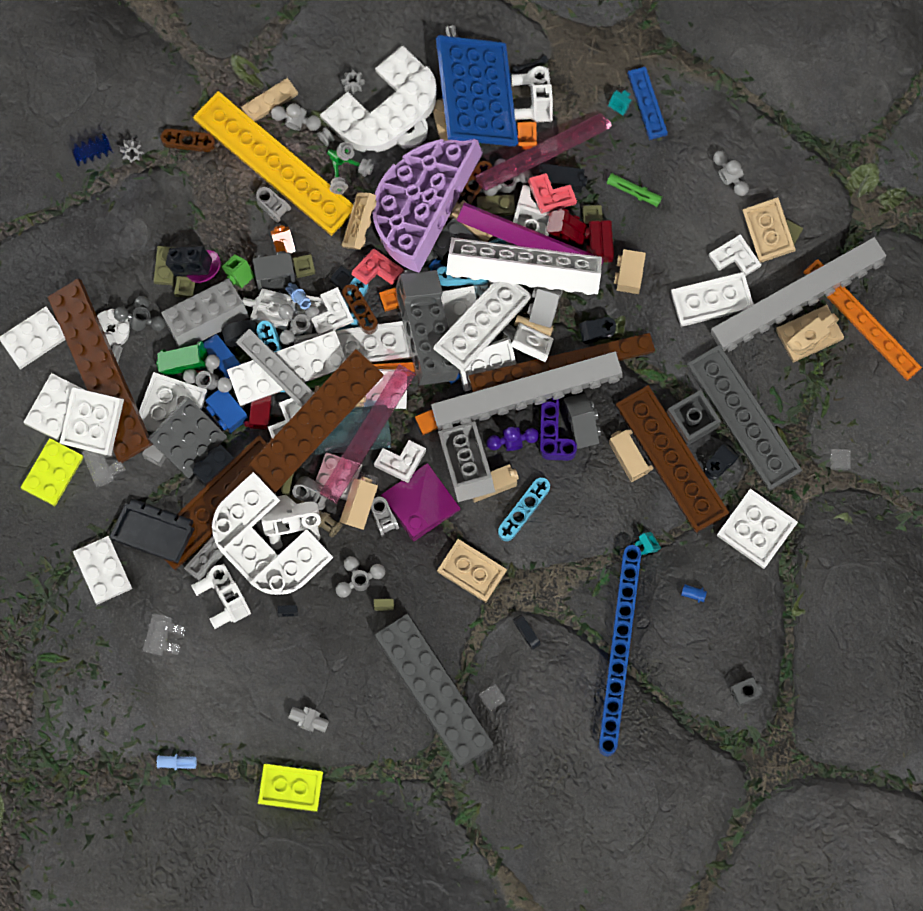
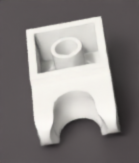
M523 185L513 222L549 236L547 225L550 222L548 219L551 211L541 214L537 203L530 197V186ZM507 242V245L517 246V245H515V244H512V243H510V242Z

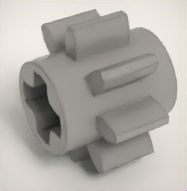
M354 70L350 73L345 72L346 79L341 80L342 85H345V92L348 90L352 94L356 91L361 92L362 87L360 85L365 84V80L361 79L362 73L357 74Z
M133 138L128 141L124 140V146L120 147V152L123 153L122 159L127 158L130 160V163L136 159L140 160L139 154H143V148H140L141 142H136Z

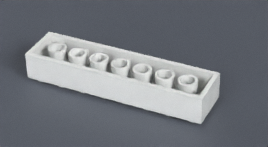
M451 237L446 275L456 278L469 277L472 280L484 279L490 282H507L511 285L523 284L528 287H545L549 290L577 291L592 295L598 294L602 257Z

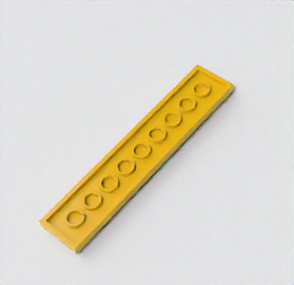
M219 91L193 117L194 121L331 236L350 217L353 204L341 194L331 192L330 185Z

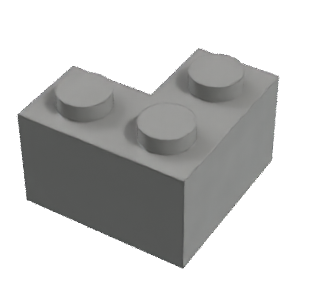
M536 286L532 294V298H535L534 304L530 303L527 313L530 314L529 322L551 328L563 290H549L545 287Z

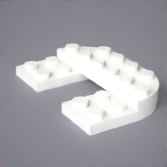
M401 46L375 68L376 72L396 91L375 110L369 113L347 92L320 114L321 119L344 142L352 144L356 150L365 152V150L381 152L397 144L399 137L423 117L426 119L436 105L437 88L431 70L427 66L424 67L404 46Z
M253 472L224 498L217 507L212 523L213 537L222 554L255 588L268 594H288L305 585L333 557L307 529L279 555L275 553L252 526L280 500Z

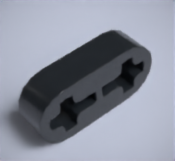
M520 614L515 617L513 622L529 647L534 650L540 646L541 643L523 615Z

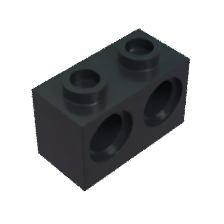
M203 246L169 248L165 264L174 276L208 275L212 257Z

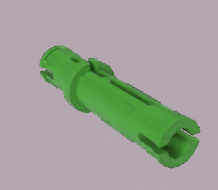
M613 173L610 174L607 180L608 185H612L637 197L639 201L644 200L655 207H658L661 202L662 196L649 191L647 187L642 188Z

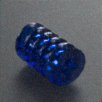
M103 133L102 140L95 136V142L91 138H88V144L82 140L81 147L74 143L72 151L79 167L80 160L84 164H87V158L94 162L95 155L100 160L102 159V153L108 157L109 151L112 152L106 134Z

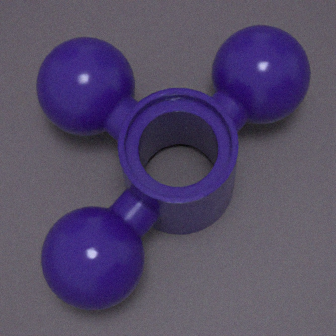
M509 427L503 431L504 438L492 435L487 439L486 444L490 450H498L501 445L505 444L507 451H515L523 448L522 441L524 440L528 443L537 442L539 432L534 428H529L524 434H521L520 428Z

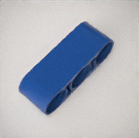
M215 334L203 342L204 348L207 349V356L211 354L218 356L220 365L217 369L224 377L230 379L227 369L241 364L220 337Z

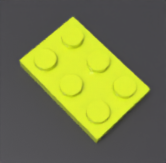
M49 438L22 484L21 489L56 506L83 460V455Z
M264 764L258 804L318 812L323 772Z

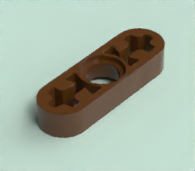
M166 129L161 133L162 144L167 148L209 152L215 147L214 137L209 133ZM169 135H172L173 139H171L170 142H167L166 138H168ZM186 136L193 138V142L189 145L183 143V139ZM205 139H209L210 142L207 144V146H204L203 142H205Z
M481 161L477 164L464 187L469 193L474 194L473 197L469 195L466 199L470 205L492 175L493 167L488 161ZM485 165H487L489 173H484L481 178L485 179L482 182L478 177L474 176V174L476 173L479 176V174L481 173L480 167H485ZM471 180L479 182L477 190L469 189L468 184ZM462 191L460 197L463 198L466 192Z
M353 284L346 285L342 291L343 299L361 330L365 334L375 333L378 328L377 319L360 290ZM348 291L354 293L356 301L353 302L352 297L348 295ZM362 305L365 307V311L357 313L355 312V307ZM366 316L369 323H372V328L366 326L364 319Z

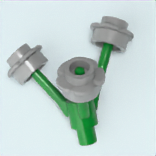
M342 142L337 150L330 149L327 153L332 160L335 171V178L331 180L330 191L335 194H342L348 189L345 179L339 177V165L347 162L358 166V173L363 174L364 177L367 174L370 175L374 168V164H371V159H363L361 163L351 160L354 156V147L350 143Z

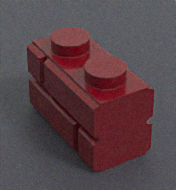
M560 208L558 211H551L547 232L568 245H582L586 224L580 221L578 216L569 214L567 209Z
M590 221L588 228H585V239H589V245H586V252L602 257L604 262H613L612 221Z

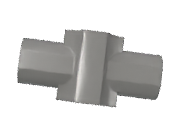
M292 707L288 719L299 722L298 727L311 732L317 729L325 733L329 720L319 717V712L307 707L304 710Z

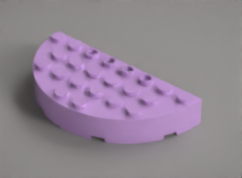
M440 139L421 145L405 154L403 159L397 165L393 164L383 176L375 192L377 203L373 210V220L386 251L402 266L418 273L421 271L482 155L478 140L444 141Z

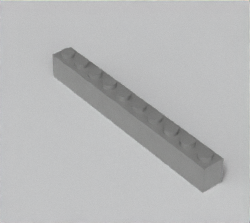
M874 237L713 327L711 335L723 351L727 350L730 352L738 346V343L742 341L744 343L754 338V334L758 332L764 333L769 330L770 325L782 323L787 319L786 316L798 314L803 310L802 307L808 304L809 306L814 305L819 301L818 298L824 295L826 297L830 296L835 292L836 288L840 286L842 288L846 287L852 282V279L856 277L858 279L862 278L872 268L878 269L884 264L886 254Z
M612 352L431 404L438 430H445L459 424L470 423L477 419L480 421L487 420L494 414L504 415L511 409L522 410L532 403L539 405L546 402V399H560L567 393L577 394L588 387L595 389L600 387L602 383H616L620 380L619 378H623L622 370L616 352Z

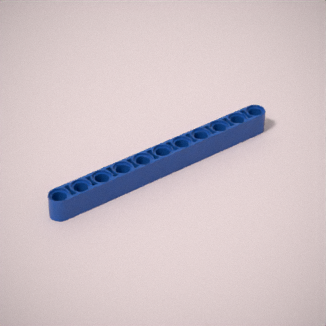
M635 545L627 546L622 556L599 738V751L604 756L613 755L618 744L641 560V550ZM634 552L637 558L629 559L627 553ZM630 570L634 572L635 576L627 578L624 572ZM629 589L632 592V596L625 597L622 591ZM621 608H627L630 611V614L628 616H623L620 614L619 610ZM619 627H625L628 633L626 635H620L617 632V629ZM615 647H624L625 653L617 654ZM614 665H620L623 671L621 673H615L612 667ZM617 684L620 687V691L614 693L611 691L610 686ZM614 703L617 705L618 710L611 712L608 710L607 705ZM611 722L615 725L616 729L608 731L605 728V724ZM604 742H611L613 749L606 751L602 744Z

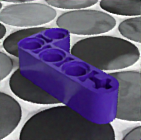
M552 398V402H548V399H546V402L541 404V456L546 460H572L577 453L575 441L571 439H558L559 399ZM552 409L555 411V414L549 416L545 414V411ZM551 427L554 429V433L547 434L544 430ZM546 446H552L554 448V451L548 453L544 450V448ZM570 446L573 448V452L565 453L563 448Z

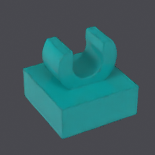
M616 90L608 106L624 116L632 101L628 98L631 94L626 90L622 93Z
M652 532L643 533L639 536L640 541L635 543V546L643 544L644 550L641 552V555L654 553L661 549Z

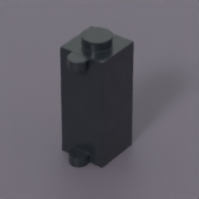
M540 163L539 175L547 173L553 189L571 185L573 192L581 193L582 187H586L587 176H584L585 169Z

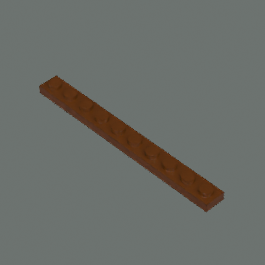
M650 333L549 356L546 362L536 359L468 376V380L473 393L612 352H616L618 360L621 361L654 353L655 348Z

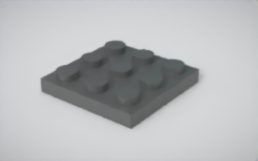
M186 397L148 440L189 479L193 475L195 464L200 460L206 459L209 451L214 447H218L227 436L190 398Z

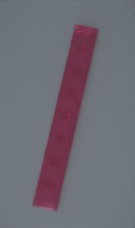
M599 113L476 175V182L487 191L610 129L611 122Z
M400 364L398 365L322 488L321 496L335 504L338 503L416 375L414 372Z

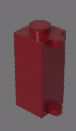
M272 395L251 402L250 420L244 422L245 427L269 430Z

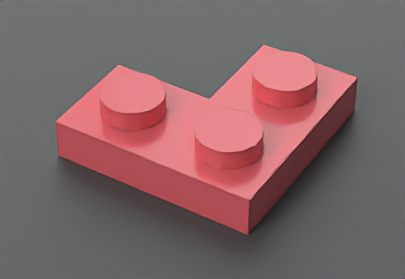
M547 173L531 177L528 180L541 214L575 205L577 202L571 185L553 189Z
M373 249L353 269L351 275L365 285L376 275H379L392 285L400 274L403 273L404 269Z

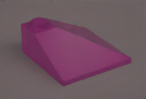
M428 463L415 471L408 483L402 480L380 495L386 499L392 513L413 542L461 510Z

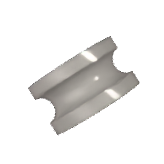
M324 127L323 131H319L317 135L323 144L328 146L329 142H333L335 139L330 131Z

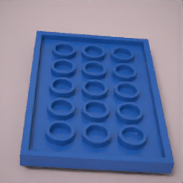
M439 35L436 38L448 140L466 141L475 139L478 140V143L516 146L518 144L506 43Z

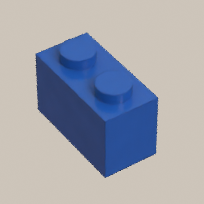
M217 390L205 400L207 404L205 408L212 417L215 415L219 419L217 422L224 431L227 429L230 434L248 420L245 411L229 392L223 393Z

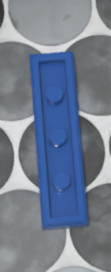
M646 66L628 71L649 140L666 136V126Z

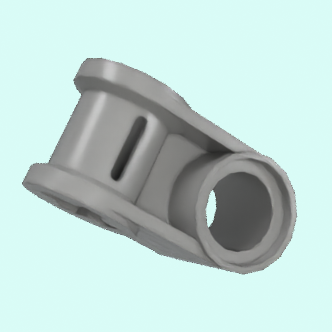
M261 187L256 193L257 204L274 221L279 222L280 217L286 211L291 210L290 205L270 188ZM262 195H268L270 197L266 201L260 199Z
M302 476L293 487L292 493L296 499L303 502H318L319 510H323L325 502L331 496L332 491L327 486L309 477Z
M383 497L374 498L371 505V513L380 535L383 536L385 532L392 529H399L396 518L391 512L386 499ZM382 503L385 506L384 510L376 511L374 509L375 504Z

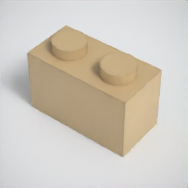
M623 249L622 255H618L617 266L620 267V272L615 274L614 284H617V291L639 294L646 253Z

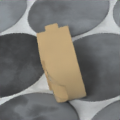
M833 313L823 321L819 317L793 336L788 341L787 346L797 355H802L809 349L811 351L832 334L829 329L839 320L838 317Z

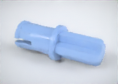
M288 283L286 291L291 296L292 301L298 303L302 309L309 308L311 300L307 298L304 290L299 289L296 284Z
M175 754V756H157V768H175L177 770L178 768L195 769L197 766L196 757L178 756V754Z

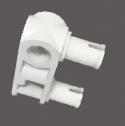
M538 66L531 69L527 74H511L512 86L529 85L531 89L532 106L531 108H515V121L531 119L533 122H552L553 98L548 68Z
M287 495L277 496L280 501L261 518L264 534L269 536L270 546L274 550L280 549L283 546L280 536L283 534L307 529L317 541L321 538L318 528L321 518L318 505L315 502L296 504Z
M224 564L214 566L207 572L206 578L191 585L196 596L210 588H215L225 606V611L209 618L214 629L229 621L235 623L251 614L240 590ZM218 573L224 574L222 580L215 579ZM233 596L235 597L233 601L229 603L226 602V600H228L229 598Z

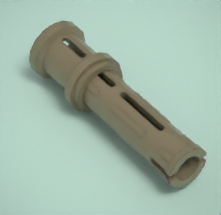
M293 494L290 496V499H292L296 504L304 503L303 501L296 499ZM319 510L321 523L318 528H323L333 538L341 529L342 523H337L329 517V513H322Z

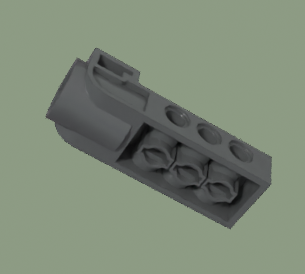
M422 268L419 273L413 270L404 271L398 277L396 285L397 301L418 385L455 381L460 371L433 349L434 345L449 330L441 300L443 292L437 270L429 271L428 268Z

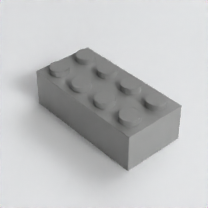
M230 279L161 312L179 348L193 346L197 342L221 332L225 326L249 318L245 305Z
M476 422L438 431L457 501L461 502L494 493L495 488Z

